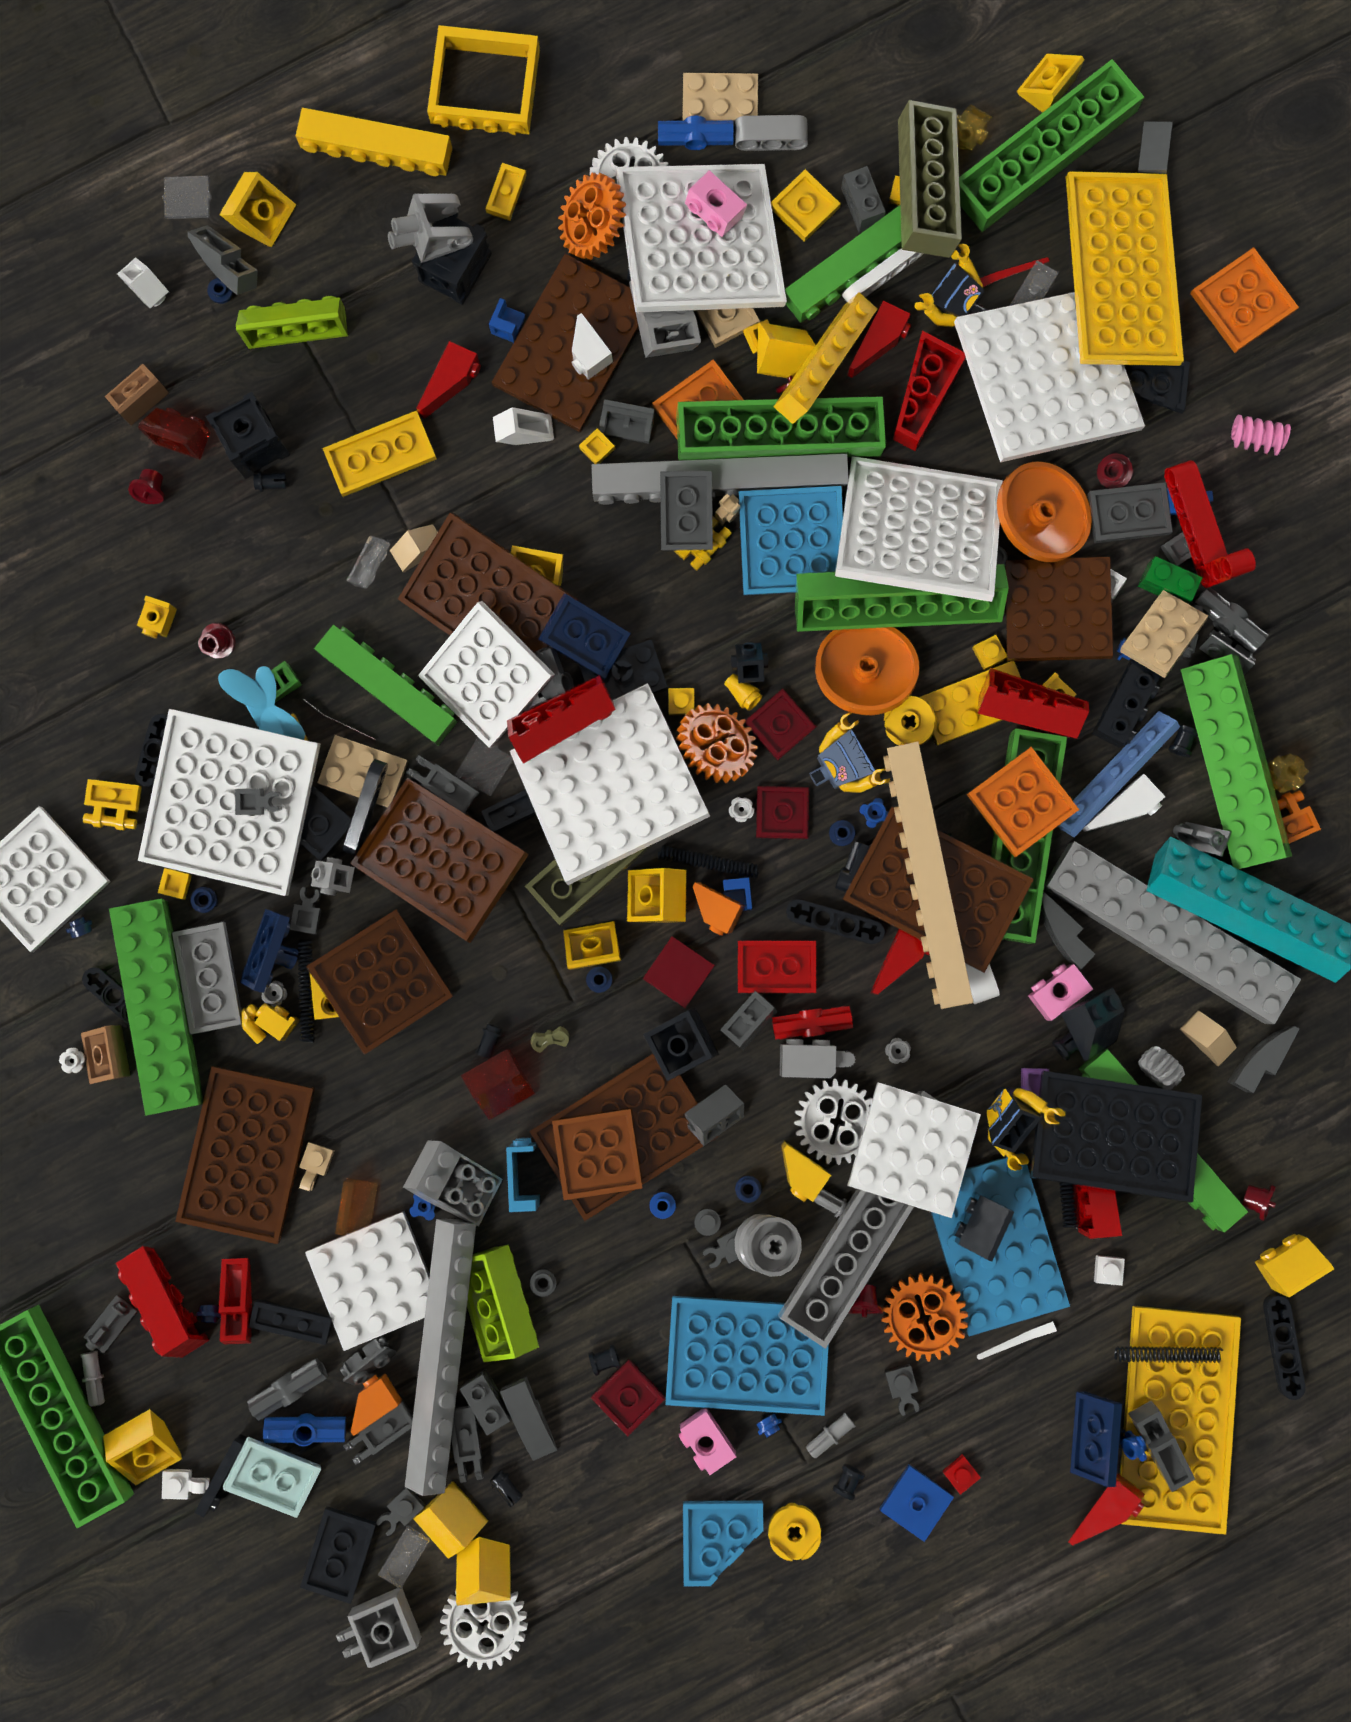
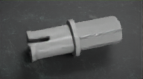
M824 1189L820 1191L814 1200L817 1204L835 1213L834 1217L836 1218L841 1215L848 1204L846 1202L847 1199L843 1198L842 1200Z
M98 1351L83 1353L80 1355L84 1371L82 1382L86 1384L89 1406H98L105 1402L101 1379L104 1377V1374L100 1372Z
M843 1413L828 1428L824 1426V1431L808 1443L806 1448L812 1457L817 1458L834 1443L836 1445L839 1444L838 1440L856 1426L849 1416Z

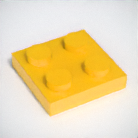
M806 169L771 201L772 211L804 242L841 205Z

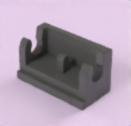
M1144 121L1138 173H1167L1172 122Z
M604 399L600 431L606 436L649 444L655 419L654 409Z
M754 991L722 1027L721 1031L744 1051L772 1017L776 1015L777 1010Z
M725 1084L685 1113V1118L689 1121L687 1126L699 1139L700 1143L705 1146L744 1118V1103Z

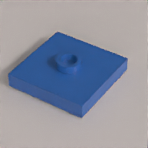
M908 1464L879 1509L882 1513L925 1542L954 1496Z

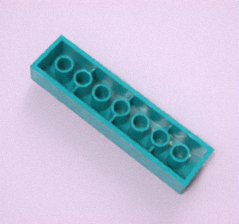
M1171 836L1155 854L1146 891L1335 983L1351 969L1350 923Z

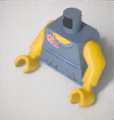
M852 712L841 717L840 722L826 733L819 746L820 754L817 759L821 767L809 773L816 786L829 780L834 789L840 788L844 792L862 793L877 786V784L890 782V778L881 780L880 774L882 771H886V769H874L851 728L857 726L859 720L853 724L848 722L847 718Z

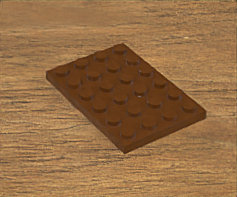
M564 254L492 380V385L581 432L639 330L630 287ZM581 313L611 351L613 359L610 365L589 380L584 373L580 375L572 365V346L577 316Z
M450 512L398 597V600L450 636L477 602L483 601L533 653L549 646L540 641L539 637L563 594H567L579 601L453 512Z
M407 778L350 864L465 941L471 943L529 854Z
M891 807L843 900L921 940V937L926 935L924 925L918 926L915 911L920 910L918 899L913 900L910 885L915 884L913 873L907 874L904 859L909 858L907 848L902 849L899 833L904 832L902 822L897 823L894 807ZM937 830L965 964L985 973L1034 879Z
M651 1054L529 1131L560 1182L553 1120L631 1109L642 1185L703 1147L699 1139L688 1128L689 1121L685 1118V1113L698 1104L680 1075L669 1081L666 1080L654 1054ZM634 1190L571 1200L583 1220L586 1221Z
M211 1067L175 1222L279 1244L315 1088L220 1067Z

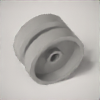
M755 1214L745 1219L739 1226L734 1239L735 1252L739 1261L746 1268L770 1277L782 1276L791 1271L797 1264L802 1251L801 1237L797 1228L790 1221L769 1214Z

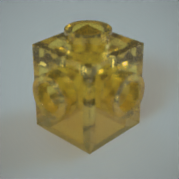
M971 104L964 110L962 115L958 114V147L963 150L970 149L972 151L978 144L982 146L989 134L986 128L992 116Z
M1289 753L1282 757L1280 755L1276 756L1268 764L1276 791L1280 793L1291 789L1296 791L1304 784L1306 780L1303 777L1309 771L1304 767L1305 763L1301 758Z

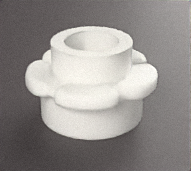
M737 797L732 800L729 814L736 821L745 822L753 816L754 808H752L753 803L750 799ZM740 807L744 808L743 812L739 811Z
M68 1048L66 1052H63L59 1058L62 1070L66 1073L80 1072L85 1065V1055L83 1052L78 1051L77 1048ZM71 1058L74 1059V1063L70 1062Z

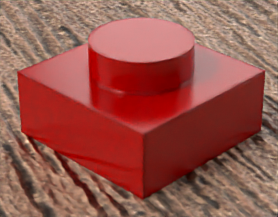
M963 1454L942 1470L960 1495L981 1478Z

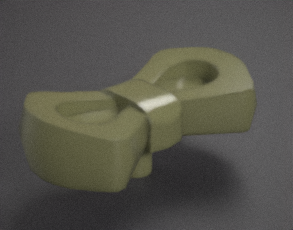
M560 1026L552 1032L551 1030H547L545 1033L535 1032L531 1037L530 1043L535 1051L541 1053L551 1044L567 1046L570 1035L565 1028Z

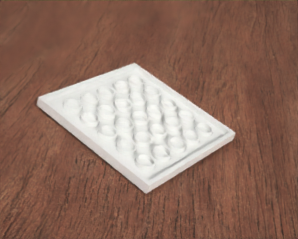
M765 164L617 167V184L621 186L619 191L624 193L620 201L626 203L621 212L626 214L622 221L624 224L635 312L785 306L787 300ZM709 170L747 204L742 219L723 237L717 232L712 231L707 223L697 214L692 213L685 204L689 189Z
M1075 292L964 315L955 319L954 324L1000 462L1140 431L1145 427L1124 365L1080 364Z
M852 456L835 576L992 602L995 591L1000 525L997 512V496L1003 480Z
M648 683L613 700L616 710L609 717L597 720L524 764L515 749L510 751L567 885L710 817Z
M169 709L138 861L288 896L321 744ZM235 789H264V796L269 792H280L282 796L273 797L272 804L275 807H282V810L271 812L264 807V815H235Z

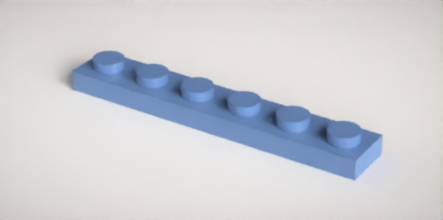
M1158 711L1134 736L1130 744H1127L1073 800L1079 811L1057 827L1075 837L1180 728L1177 720Z

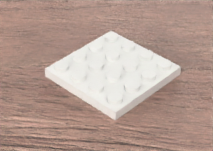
M483 601L477 602L418 676L490 748L508 730L507 720L521 714L555 674Z
M39 806L0 841V920L30 952H35L110 883L109 879L43 807Z
M878 1082L847 1186L952 1218L981 1114Z
M405 1211L305 1252L344 1351L425 1318L430 1274Z

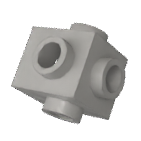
M327 857L326 862L316 861L315 867L312 870L311 886L321 888L320 893L336 896V891L350 893L355 867L342 865V860Z

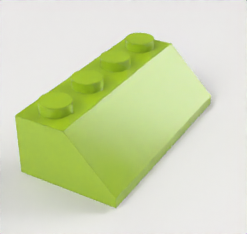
M326 296L322 300L316 301L302 299L292 304L278 302L269 307L250 306L246 310H239L236 322V331L248 349L348 336L345 307L340 297L336 298L334 296Z
M509 1245L493 1247L474 1253L472 1256L467 1308L483 1362L515 1359L539 1348L536 1332L532 1325L529 1308L523 1295L521 1281L518 1278Z

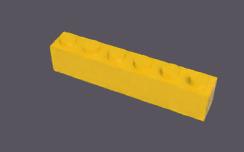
M307 108L301 109L296 131V138L300 147L307 152H324L336 158L345 156L357 162L371 161L383 167L392 165L409 172L418 170L430 176L447 175L452 152V144L448 135Z
M860 292L841 308L773 406L792 424L810 409L877 311V308Z

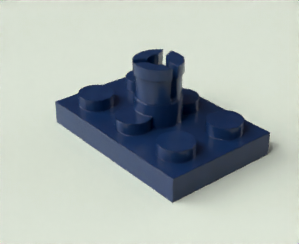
M563 594L542 631L539 640L600 675L602 678H606L631 633L571 596Z
M265 909L240 983L255 991L264 993L265 988H268L273 978L271 971L274 964L288 969L294 967L298 958L296 957L298 950L281 945L282 939L288 935L290 930L289 917Z
M1085 1391L1076 1392L1070 1473L1106 1487H1116L1118 1451L1122 1449L1121 1442L1126 1438L1125 1436L1120 1437L1121 1434L1125 1433V1430L1120 1427L1121 1403Z

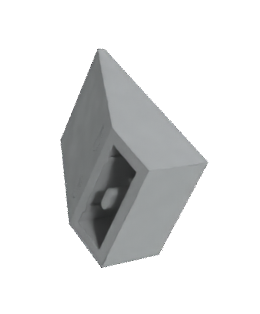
M629 281L630 289H631V294H632V298H633L632 284H631V281ZM693 310L636 312L645 358L690 351L701 343L697 320Z
M428 1140L403 1188L423 1200L479 1227L503 1179L445 1143Z

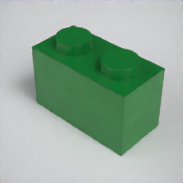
M1155 556L1147 564L1137 587L1157 596L1164 590L1189 604L1193 600L1203 577Z

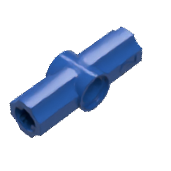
M695 115L687 117L684 121H658V146L685 145L690 150H701L707 145H733V120L707 121L706 118Z
M309 1413L301 1414L298 1417H265L263 1428L264 1443H295L298 1446L304 1447L313 1442H345L346 1417H315ZM307 1426L311 1429V1432L302 1433L299 1428Z

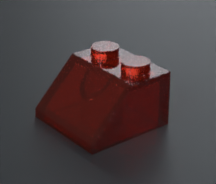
M155 408L138 426L153 444L199 460L211 433L204 425L205 422L194 416H190L189 419L182 417L180 412L171 408H166V410Z
M510 1049L504 1050L461 1075L472 1097L489 1120L535 1094Z

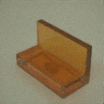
M349 1178L343 1182L335 1234L346 1236L348 1233L372 1224L378 1183Z

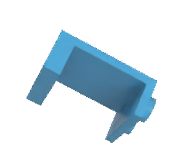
M516 1138L513 1140V1143L506 1147L509 1212L536 1211L540 1206V1195L519 1196L517 1152L534 1151L538 1145L536 1142H531V1138Z

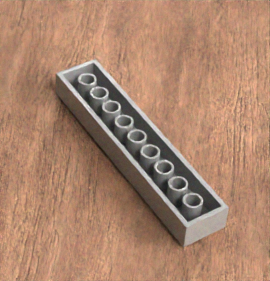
M1075 841L1067 845L1045 881L1044 889L1264 1024L1276 1023L1301 981L1297 976L1197 915L1146 891V884Z
M925 1091L917 1092V1095L938 1101ZM857 1189L778 1314L779 1318L826 1349L914 1206Z

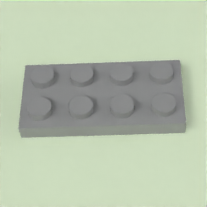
M221 922L172 932L190 1035L242 1025L241 1006L226 923Z

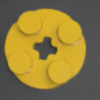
M910 696L902 705L884 714L885 731L890 740L899 746L919 742V745H922L932 737L936 728L937 716L932 706L926 700L917 696ZM914 715L916 717V726L906 728L905 716L911 717Z
M789 1503L778 1509L771 1517L768 1537L772 1549L779 1557L787 1561L805 1560L817 1551L821 1543V1528L817 1516L809 1508L796 1503ZM790 1527H799L801 1536L799 1538L796 1536L792 1539L789 1538L790 1531L788 1529Z

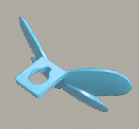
M266 666L259 667L255 680L234 669H227L219 674L218 681L222 689L232 698L246 705L260 730L304 740L305 732L300 723L289 713L275 705L276 682L270 668Z

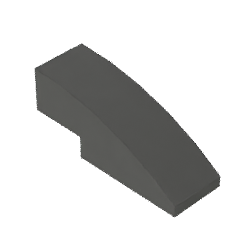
M208 225L188 231V238L203 261L236 295L257 288L258 270L241 259V249Z
M1043 893L1040 914L1046 930L1063 957L1070 964H1074L1078 970H1081L1095 955L1077 937L1083 928L1046 893Z
M1285 1026L1262 1040L1242 1059L1227 1082L1245 1092L1254 1093L1264 1073L1276 1075L1299 1028L1296 1026Z
M527 1377L502 1387L500 1393L532 1460L534 1461L557 1451V1446L538 1400L535 1399Z
M1149 1401L1129 1412L1128 1414L1137 1432L1144 1439L1150 1456L1171 1492L1195 1480L1175 1437L1170 1432L1156 1405Z

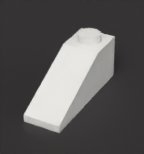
M1142 774L1097 813L1082 830L1087 832L1141 817L1147 813L1151 816L1161 808L1162 805L1159 802L1165 796L1145 774Z

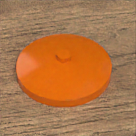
M1030 462L1021 465L1011 472L1001 484L997 496L999 521L1004 533L1019 551L1038 561L1058 562L1070 557L1083 547L1091 530V509L1083 489L1068 472L1050 463Z
M894 627L833 630L822 641L818 649L815 674L818 685L824 695L839 708L859 715H878L892 711L910 697L919 675V660L910 640Z

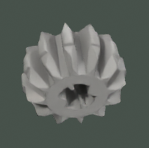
M1158 1046L1146 1050L1138 1061L1140 1069L1152 1082L1156 1083L1158 1087L1166 1090H1171L1174 1086H1177L1185 1075L1183 1066L1178 1063V1060L1167 1053L1165 1049H1161Z

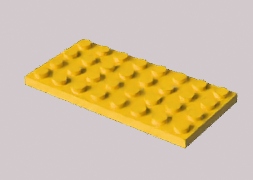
M1068 172L1066 188L1080 364L1180 366L1184 358L1167 174Z
M1132 1306L1130 1346L1132 1348L1134 1346L1137 1348L1139 1346L1141 1348L1143 1346L1145 1348L1147 1346L1149 1348H1159L1160 1346L1162 1348L1221 1347L1223 1351L1219 1350L1221 1355L1220 1363L1217 1360L1215 1363L1213 1361L1211 1363L1209 1361L1201 1363L1200 1360L1198 1363L1196 1361L1194 1363L1192 1361L1184 1363L1183 1360L1181 1363L1179 1361L1171 1363L1170 1360L1167 1363L1166 1359L1164 1363L1162 1360L1160 1363L1153 1360L1150 1363L1149 1359L1147 1363L1145 1360L1142 1363L1141 1361H1136V1350L1134 1351L1135 1362H1132V1358L1131 1362H1128L1123 1429L1125 1432L1130 1430L1134 1435L1140 1436L1128 1413L1152 1401L1160 1410L1170 1432L1175 1437L1195 1480L1171 1492L1147 1449L1145 1451L1147 1459L1143 1462L1139 1458L1129 1459L1122 1450L1120 1475L1145 1494L1141 1500L1145 1506L1135 1518L1130 1515L1128 1520L1122 1524L1226 1535L1241 1318L1239 1316Z

